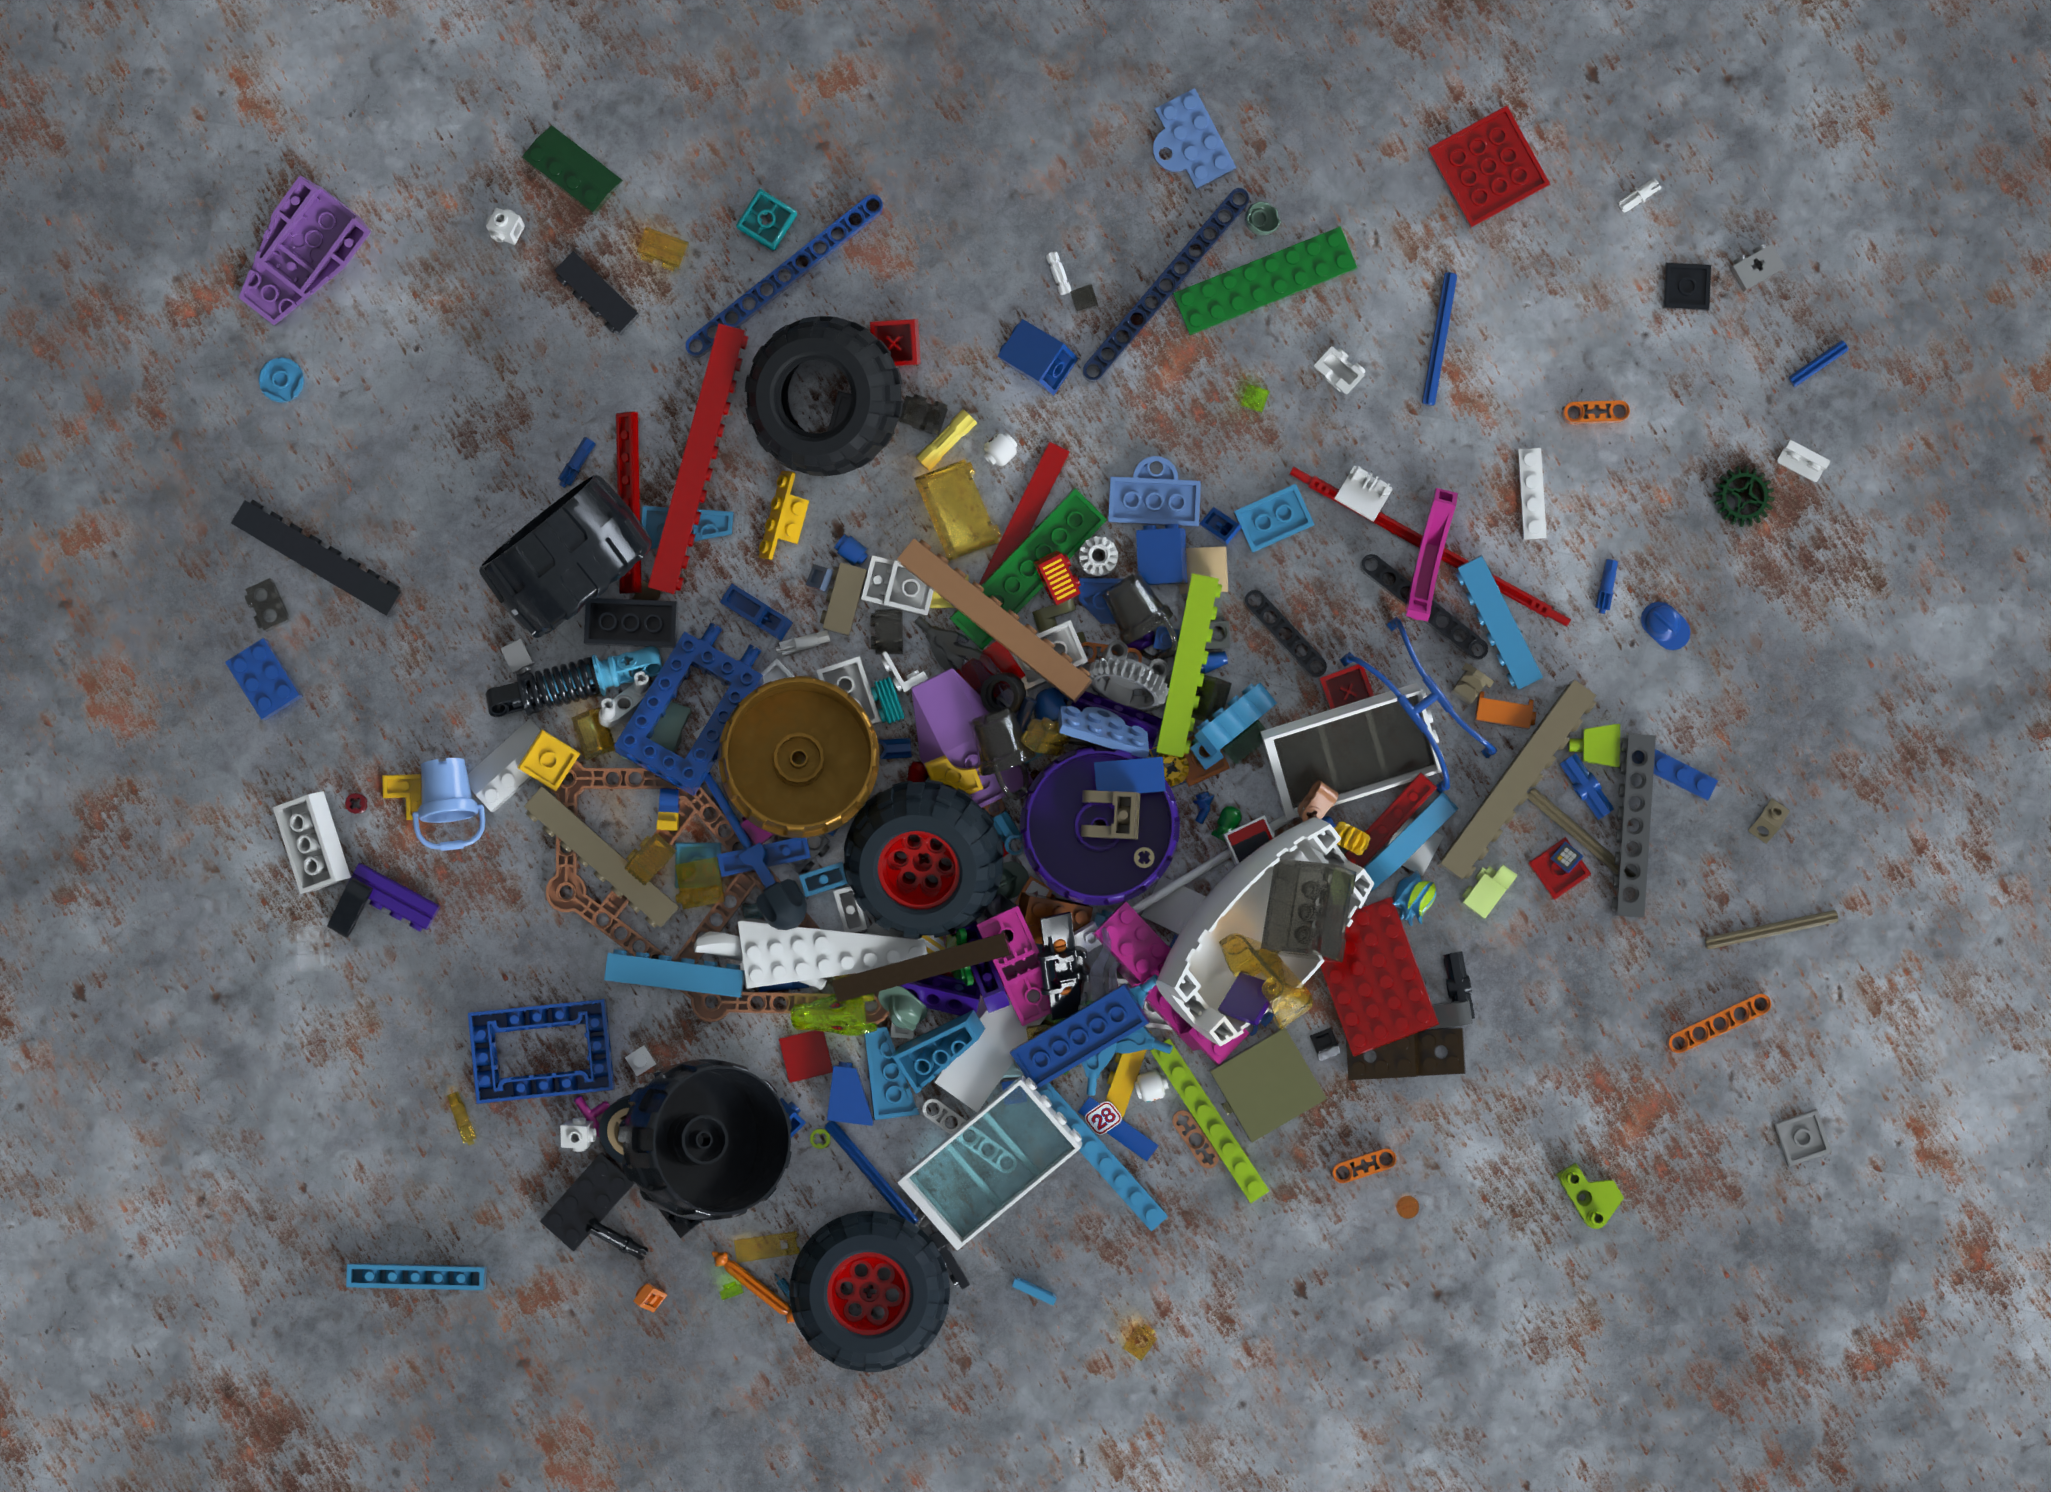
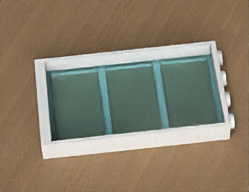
M1021 1075L979 1110L978 1113L973 1115L900 1176L897 1182L957 1251L1076 1153L1082 1146L1081 1135L1075 1129L1071 1130L1066 1124L1067 1120L1062 1113H1056L1051 1107L1052 1103L1044 1094L1041 1096L1036 1090L1037 1086L1034 1081L1029 1077L1026 1079L1024 1075Z

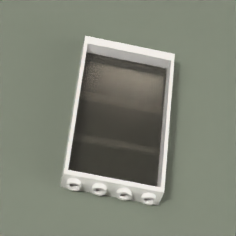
M1417 683L1398 688L1401 694H1404L1413 706L1427 697L1425 690H1420ZM1392 691L1260 731L1282 810L1287 820L1300 817L1297 812L1299 804L1309 793L1313 784L1319 780L1338 792V799L1333 805L1335 806L1412 782L1420 772L1426 777L1442 772L1429 740L1423 731L1421 732ZM1425 709L1419 715L1427 724L1428 730L1436 743H1439L1436 730H1432L1430 723H1433L1430 709Z

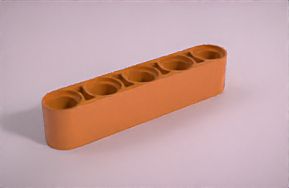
M1754 994L1670 1034L1666 1040L1667 1048L1674 1053H1683L1767 1013L1771 1008V1000L1765 994ZM1759 997L1765 1001V1007L1762 1010H1757L1754 1006V1001ZM1738 1007H1741L1745 1013L1741 1020H1737L1734 1017V1010ZM1717 1017H1721L1724 1020V1026L1720 1030L1715 1029L1713 1026V1021ZM1698 1026L1704 1032L1703 1037L1699 1040L1695 1039L1692 1034L1694 1028ZM1677 1036L1683 1040V1046L1680 1049H1675L1672 1046V1040Z

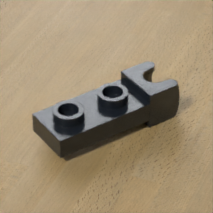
M939 1230L929 1235L942 1255L946 1267L948 1266L952 1272V1275L949 1277L956 1288L960 1286L962 1290L970 1285L968 1279L947 1247L949 1241Z

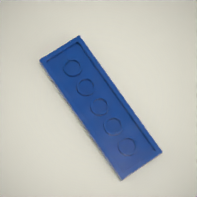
M1124 983L1010 1051V1054L1026 1079L1028 1077L1031 1078L1037 1086L1036 1089L1149 1024L1150 1021L1127 984Z

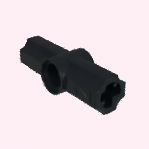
M1463 952L1444 954L1443 960L1447 975L1446 986L1448 996L1452 1002L1469 1000L1472 1019H1475L1471 1000L1472 988L1469 975L1466 973Z

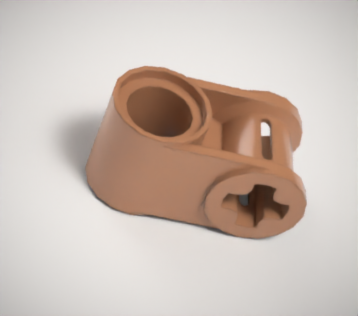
M1322 781L1315 782L1298 806L1297 812L1302 821L1304 822L1315 816L1322 819L1327 811L1336 803L1339 794Z

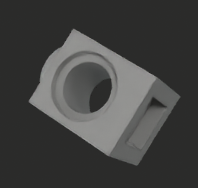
M521 638L500 648L513 674L518 673L522 675L532 670L530 666L534 665V662Z

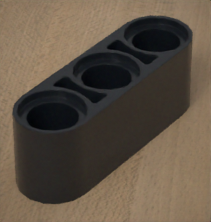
M352 877L327 927L348 938L373 888Z

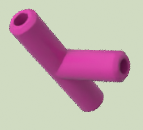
M578 1096L574 1099L575 1104L587 1121H593V1128L596 1129L597 1137H600V1123L596 1117L605 1112L610 1106L609 1103L604 1101L590 1110L582 1096Z

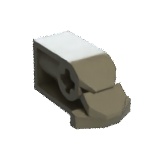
M1465 663L1462 667L1464 673L1450 693L1470 705L1484 686L1490 688L1494 681L1475 667Z

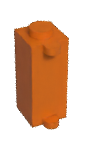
M1481 691L1479 693L1474 721L1527 730L1530 729V725L1535 724L1534 700L1529 699L1528 705L1484 698L1485 692Z

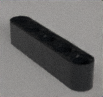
M1258 590L1248 592L1244 598V605L1247 610L1309 676L1314 678L1322 676L1327 670V663L1323 657L1262 592ZM1249 596H1259L1261 600L1260 605L1257 607L1251 606L1248 603ZM1268 611L1275 613L1276 621L1271 624L1265 622L1264 613ZM1288 628L1292 634L1291 638L1283 640L1279 636L1280 629ZM1299 644L1307 648V654L1303 657L1295 653V647ZM1313 661H1319L1322 664L1323 668L1320 673L1311 671L1310 664Z

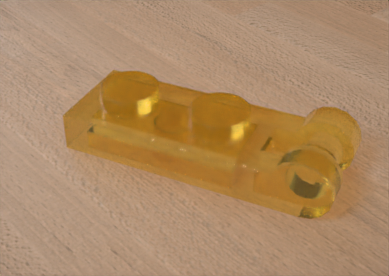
M797 1231L734 1240L737 1263L799 1254L800 1248L799 1246L797 1247L796 1238H798ZM787 1239L788 1248L782 1249L780 1240Z

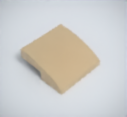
M1226 547L1186 548L1187 583L1179 584L1180 594H1188L1192 573L1218 578V584L1222 585L1221 592H1228Z

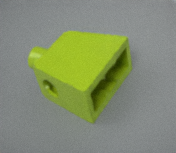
M1620 724L1582 729L1581 738H1569L1568 751L1581 752L1582 762L1612 768L1620 767Z

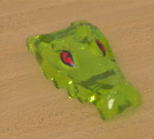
M834 993L829 997H822L811 1003L795 1004L791 1009L792 1026L798 1030H817L845 1036H858L877 1031L876 1023L866 1024L864 1002L874 1001V993L837 1003Z

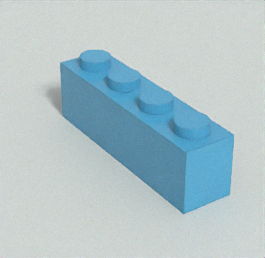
M972 1010L900 1045L893 1055V1059L917 1094L942 1070H945L957 1057L971 1047L986 1028L975 1011Z

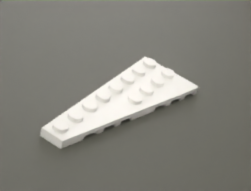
M738 921L747 988L860 973L927 954L925 940L804 927L778 930L767 923Z

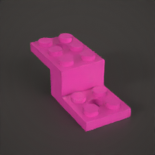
M1016 905L976 924L982 939L1001 934L1005 929L1011 930L1013 933L1012 940L1008 942L1011 955L994 959L993 962L1021 1025L1025 1026L1050 1014L1049 995L1041 994L1043 985L1040 961L1037 960V954L1040 952L1019 906ZM1032 989L1037 990L1040 994L1036 1002H1030L1027 999V993Z

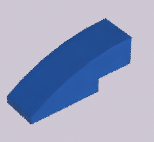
M732 583L720 600L721 604L780 641L783 640L793 624L787 617Z

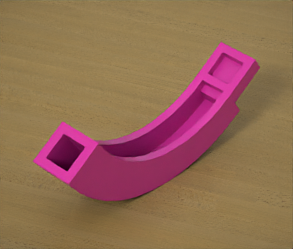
M1440 488L1435 489L1406 605V616L1427 622L1430 617L1438 570L1458 493Z

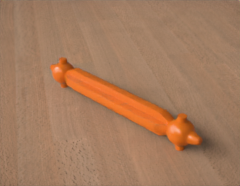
M713 1251L711 1253L715 1258V1266H724L726 1272L779 1314L786 1315L787 1323L795 1322L792 1309H790L788 1303L735 1261L728 1260L727 1252L718 1253Z

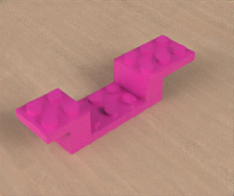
M1126 901L1092 933L1121 963L1116 970L1132 987L1140 984L1143 985L1154 974L1159 976L1171 950ZM1157 985L1148 991L1149 994L1145 1001L1192 1051L1201 1049L1216 1066L1220 1065L1250 1034L1244 1028L1243 1034L1219 1046L1187 1023L1162 996Z

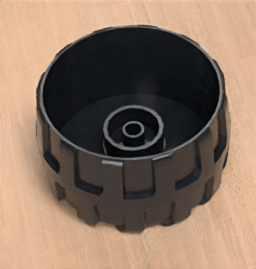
M593 475L559 498L508 539L482 563L479 572L498 601L531 637L540 638L544 634L555 630L564 620L572 618L591 598H598L608 589L609 584L629 572L635 563L640 561L649 552L652 540L626 502L601 476Z
M696 1059L661 1068L654 1072V1079L644 1087L635 1089L628 1100L630 1108L626 1119L622 1120L619 1125L618 1142L623 1143L624 1156L622 1158V1167L628 1180L634 1181L637 1184L642 1198L650 1205L682 1218L711 1221L743 1215L747 1212V1209L761 1201H766L777 1189L776 1185L780 1181L785 1168H788L792 1154L790 1151V1130L792 1125L789 1113H786L782 1102L777 1096L776 1089L769 1081L749 1072L748 1068L743 1065L715 1059ZM700 1134L703 1136L702 1145L698 1143V1137Z

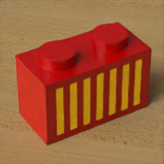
M1056 550L1033 562L1051 603L1059 605L1081 594L1078 588L1081 584L1075 574L1072 575L1069 569L1071 562L1066 554Z

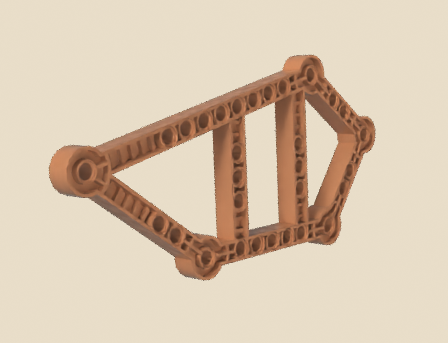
M576 760L569 771L573 775V782L570 785H565L562 782L556 792L549 788L556 795V798L577 817L579 796L583 794L585 789H679L678 831L657 830L632 862V865L646 878H649L696 814L728 852L733 851L735 843L740 842L724 813L701 786L695 796L644 768H585L583 764ZM612 772L617 773L619 776V781L615 785H610L607 782V776ZM635 772L640 773L642 777L638 785H632L630 782V776ZM708 807H713L716 810V817L712 820H707L704 816V811ZM729 825L731 828L730 835L728 837H721L719 835L720 826ZM556 836V875L549 880L546 886L548 903L560 912L571 913L575 911L633 956H636L633 945L638 940L645 943V950L642 953H649V958H652L655 954L668 956L618 918L630 901L624 895L620 898L611 890L600 904L588 895L586 882L578 875V860L576 859L578 854L573 850L569 853H564L559 844L562 840ZM657 840L662 841L664 844V849L661 853H654L652 850V844ZM641 859H648L650 861L649 870L643 872L639 869L638 863ZM769 868L776 882H781L778 879V877L773 873V871ZM748 871L737 874L672 961L681 962V958L695 959V964L699 962L705 953L694 951V944L698 933L702 931L721 933L756 885L763 892L765 888L757 872ZM564 886H570L573 890L572 896L568 899L563 898L561 895V890ZM728 895L735 896L737 900L733 908H728L724 904V900ZM807 912L804 921L797 926L821 929ZM601 913H606L609 917V922L605 926H601L597 922V917ZM715 913H719L723 917V922L720 926H714L710 921L711 916ZM618 927H624L627 930V936L623 940H619L615 935ZM853 974L833 976V977H834L835 979H838V978L846 977V976L853 975ZM679 990L691 999V1006L697 1017L706 1022H716L724 1019L729 1012L854 1015L855 1019L862 1024L875 1025L884 1021L890 1014L879 1002V991L839 1002L842 1005L841 1007L831 1008L829 1006L837 1002L835 994L742 992V996L739 998ZM709 995H714L718 999V1005L715 1008H709L706 1005V998ZM755 996H760L763 999L764 1004L760 1009H755L751 1005V1000ZM781 996L785 998L786 1006L784 1009L779 1010L775 1008L774 1000L776 997ZM869 998L877 1001V1008L874 1011H868L864 1006L865 1001Z

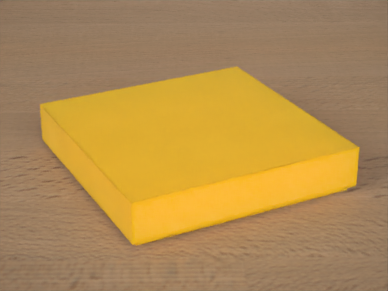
M541 729L517 768L556 792L579 757L580 752Z

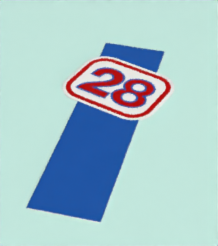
M1089 1096L1078 1111L1079 1114L1085 1117L1086 1123L1095 1134H1109L1145 1161H1148L1159 1146L1122 1120L1121 1114L1111 1102L1105 1101L1100 1104Z

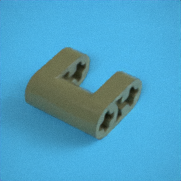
M1070 599L1059 605L1054 604L1033 611L1032 614L1038 632L1041 633L1057 626L1055 617L1076 610L1073 599ZM1083 631L1076 633L1081 644L1087 642Z

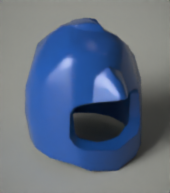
M1047 688L1037 694L1035 698L1037 703L1033 711L1035 719L1042 730L1052 732L1053 730H1059L1058 712L1061 705L1067 707L1069 698L1056 688Z

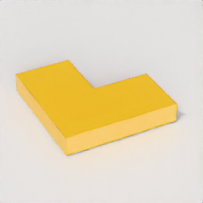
M421 774L382 775L383 798H406V820H413L412 813L418 811V808L421 806Z

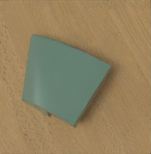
M671 701L665 710L666 715L664 718H660L650 740L675 753L682 741V730L691 715V709Z

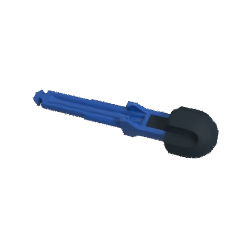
M709 771L705 782L745 849L739 857L748 869L757 872L766 888L757 897L756 905L770 926L778 930L796 928L804 920L807 910V903L802 891L794 880L786 879L776 882L767 866L769 855L760 842L753 845Z

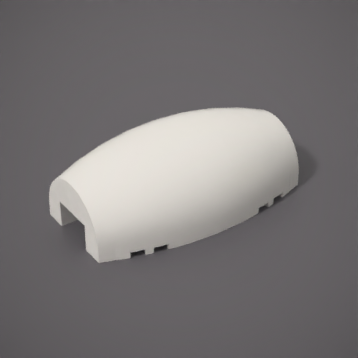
M1316 817L1308 819L1281 833L1246 857L1200 903L1172 946L1156 981L1157 988L1166 1001L1187 1023L1219 1046L1226 1044L1243 1034V1029L1250 1025V1023L1223 1015L1218 1011L1219 1006L1240 972L1277 984L1279 990L1265 1013L1268 1011L1274 1012L1328 958L1340 942L1339 935L1345 926H1351L1353 920L1350 918L1357 907L1361 909L1367 899L1374 882L1364 868L1348 861L1336 844L1341 840V837L1330 823Z

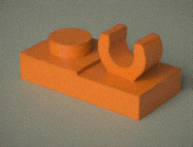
M646 1283V1285L638 1289L633 1302L639 1307L654 1313L668 1294Z

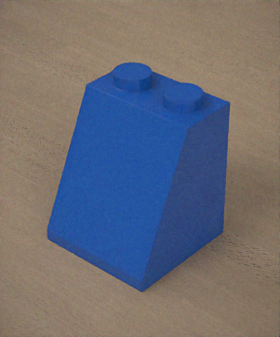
M1024 319L1014 327L1012 335L1001 346L1000 353L997 356L1006 365L1053 396L1079 359L1064 343Z
M840 1061L839 1065L833 1066L827 1121L873 1126V1115L858 1068L853 1067L851 1062Z

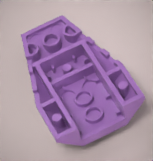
M302 176L297 178L273 211L269 226L263 235L259 251L255 255L254 263L248 272L239 295L242 301L273 325H276L342 271L372 232L356 213L324 188Z

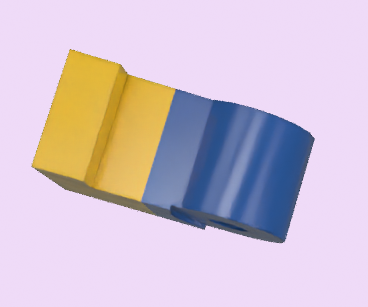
M660 789L657 830L678 831L679 789Z

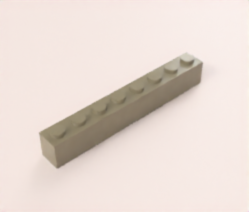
M541 786L524 805L527 809L525 814L534 822L537 820L545 825L542 829L551 837L554 835L562 840L559 844L568 852L571 850L579 855L576 859L585 867L588 865L596 870L593 874L603 883L605 880L611 883L613 886L610 889L620 898L623 895L630 900L628 905L637 913L640 910L647 915L645 920L654 928L657 925L662 928L680 908L545 787Z

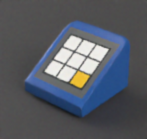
M1565 841L1550 859L1566 873H1569L1583 858V855Z

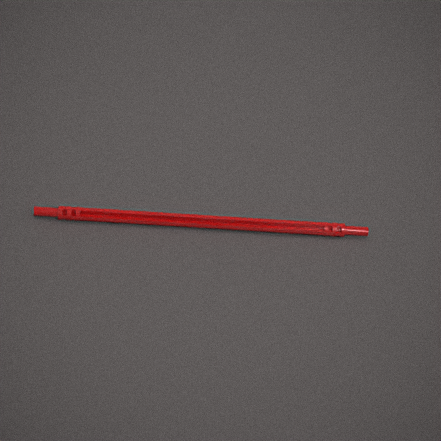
M1293 466L1290 472L1291 476L1308 484V488L1350 509L1334 499L1339 489L1319 479L1317 476L1314 475L1312 477ZM1381 512L1378 513L1373 523L1420 547L1421 534ZM1444 547L1442 561L1455 568L1468 562L1465 558ZM1492 574L1502 594L1545 618L1548 616L1566 627L1569 625L1571 619L1552 609L1553 606Z

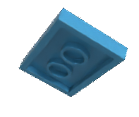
M1296 484L1234 511L1252 553L1315 525Z

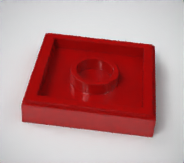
M1566 837L1528 862L1553 900L1591 875L1582 860L1569 873H1566L1550 859L1565 841L1571 845Z
M823 1028L779 1039L789 1083L833 1073Z

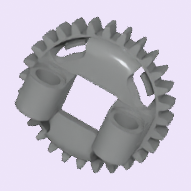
M1115 640L1104 649L1100 661L1095 660V662H1091L1088 672L1091 674L1089 678L1092 680V683L1089 687L1092 688L1093 692H1098V696H1103L1106 699L1137 710L1141 709L1144 712L1147 709L1153 711L1163 707L1167 700L1169 688H1167L1168 684L1164 682L1169 666L1163 659H1154L1147 666L1132 659L1126 660L1128 654L1127 645L1120 640ZM1111 650L1116 651L1118 657L1114 656ZM1152 668L1156 669L1159 672V675L1155 674ZM1109 676L1107 682L1102 677ZM1134 690H1148L1150 695L1149 697L1133 695Z

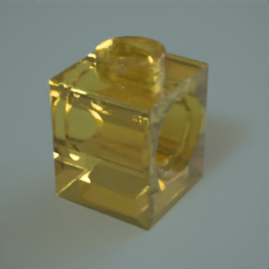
M1138 1324L1122 1346L1123 1349L1142 1361L1157 1340V1337L1154 1336L1156 1331L1146 1324L1142 1327ZM1142 1334L1147 1337L1148 1341L1145 1346L1138 1347L1134 1343L1137 1335Z

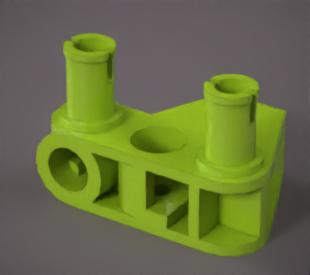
M1576 1163L1563 1168L1556 1174L1583 1222L1593 1229L1602 1228L1624 1199L1614 1180L1588 1182ZM1581 1194L1585 1195L1584 1200H1580L1579 1196Z

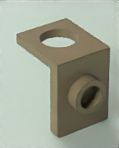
M1771 798L1760 817L1748 831L1767 844L1780 829L1790 810ZM1764 826L1768 829L1769 834H1761L1757 827Z

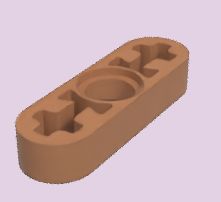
M1185 1110L1177 1111L1172 1117L1173 1126L1199 1164L1207 1169L1216 1166L1219 1160L1218 1154L1194 1118ZM1180 1114L1183 1117L1188 1116L1189 1119L1186 1122L1189 1127L1192 1124L1196 1127L1188 1131L1185 1136L1182 1131L1186 1130L1182 1124L1178 1126L1176 1123L1179 1120L1177 1116ZM1192 1133H1199L1202 1137V1142L1198 1146H1193L1189 1143V1136ZM1205 1143L1209 1146L1204 1148L1206 1152L1214 1154L1212 1164L1208 1162L1203 1163L1204 1155L1200 1151L1199 1154L1195 1152V1150L1202 1148Z

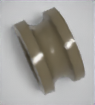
M1139 848L1134 854V862L1141 868H1147L1154 862V853L1149 848ZM1141 851L1143 853L1147 851L1150 854L1148 857L1149 863H1139L1140 856L1138 854Z

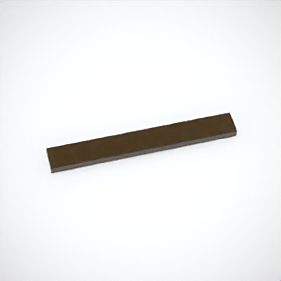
M1004 932L832 980V985L837 1003L1009 956L1011 951L1006 933Z

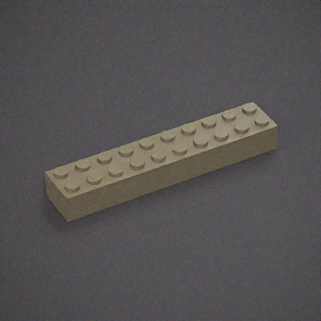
M1575 679L1569 682L1437 865L1458 880L1469 879L1476 869L1473 866L1477 859L1479 861L1482 860L1490 850L1487 848L1490 841L1496 842L1503 832L1500 829L1504 823H1509L1515 816L1514 808L1517 804L1520 806L1526 801L1530 795L1527 793L1528 789L1536 786L1542 779L1541 771L1553 764L1557 758L1554 756L1555 752L1562 750L1570 740L1567 737L1568 734L1576 731L1582 724L1581 716L1593 709L1597 703L1594 701L1597 696Z

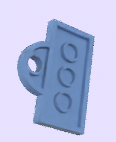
M1195 88L1155 108V112L1164 127V130L1157 135L1153 144V155L1160 167L1170 172L1186 170L1196 190L1236 169ZM1164 148L1169 149L1172 152V157L1169 160H1162L1159 156L1160 150Z
M1159 456L1148 457L1137 465L1133 478L1110 477L1108 522L1150 525L1178 524L1179 526L1199 527L1201 481L1178 480L1177 470L1169 460ZM1153 462L1161 463L1163 467L1162 472L1153 474L1149 468L1150 464Z
M1061 705L1058 712L1059 733L1114 750L1126 751L1137 757L1147 758L1149 753L1148 734L1143 728L1127 726L1122 718L1106 709L1086 707L1081 712L1076 707Z

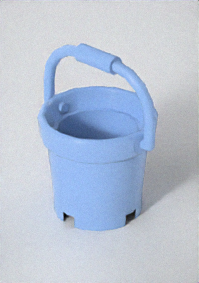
M446 758V761L438 762V759L421 764V806L418 808V811L412 813L413 827L418 840L431 849H440L441 851L464 849L465 846L475 843L485 830L484 805L478 804L472 798L464 759ZM479 810V829L476 835L469 840L447 841L434 844L427 841L421 834L419 820L428 823L454 822L474 817L478 814Z

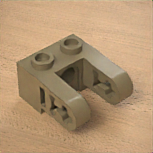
M1083 790L1082 802L1108 803L1114 805L1115 810L1114 824H1111V826L1081 825L1080 837L1138 839L1140 793Z

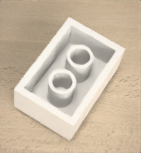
M860 656L816 670L819 680L837 685L848 692L867 713L872 725L881 723Z

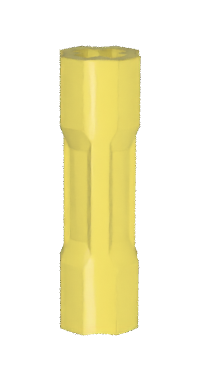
M962 409L951 420L950 424L915 458L930 471L977 422Z

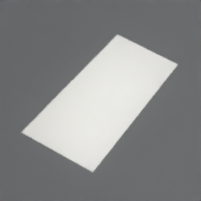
M1034 989L1027 993V999L1030 1002H1036L1040 997L1039 992ZM1008 995L1007 998L1010 1005L988 1013L987 1010L984 1012L980 1021L986 1029L980 1038L943 1070L935 1081L937 1085L977 1113L1015 1061L1010 1051L1028 1041L1046 1017L1044 1016L1022 1026Z

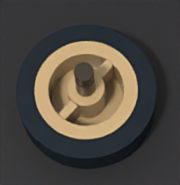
M631 1095L624 1096L610 1105L603 1113L599 1124V1136L604 1149L613 1159L622 1163L624 1151L623 1143L618 1142L619 1125L622 1120L626 1119L630 1108L628 1100Z

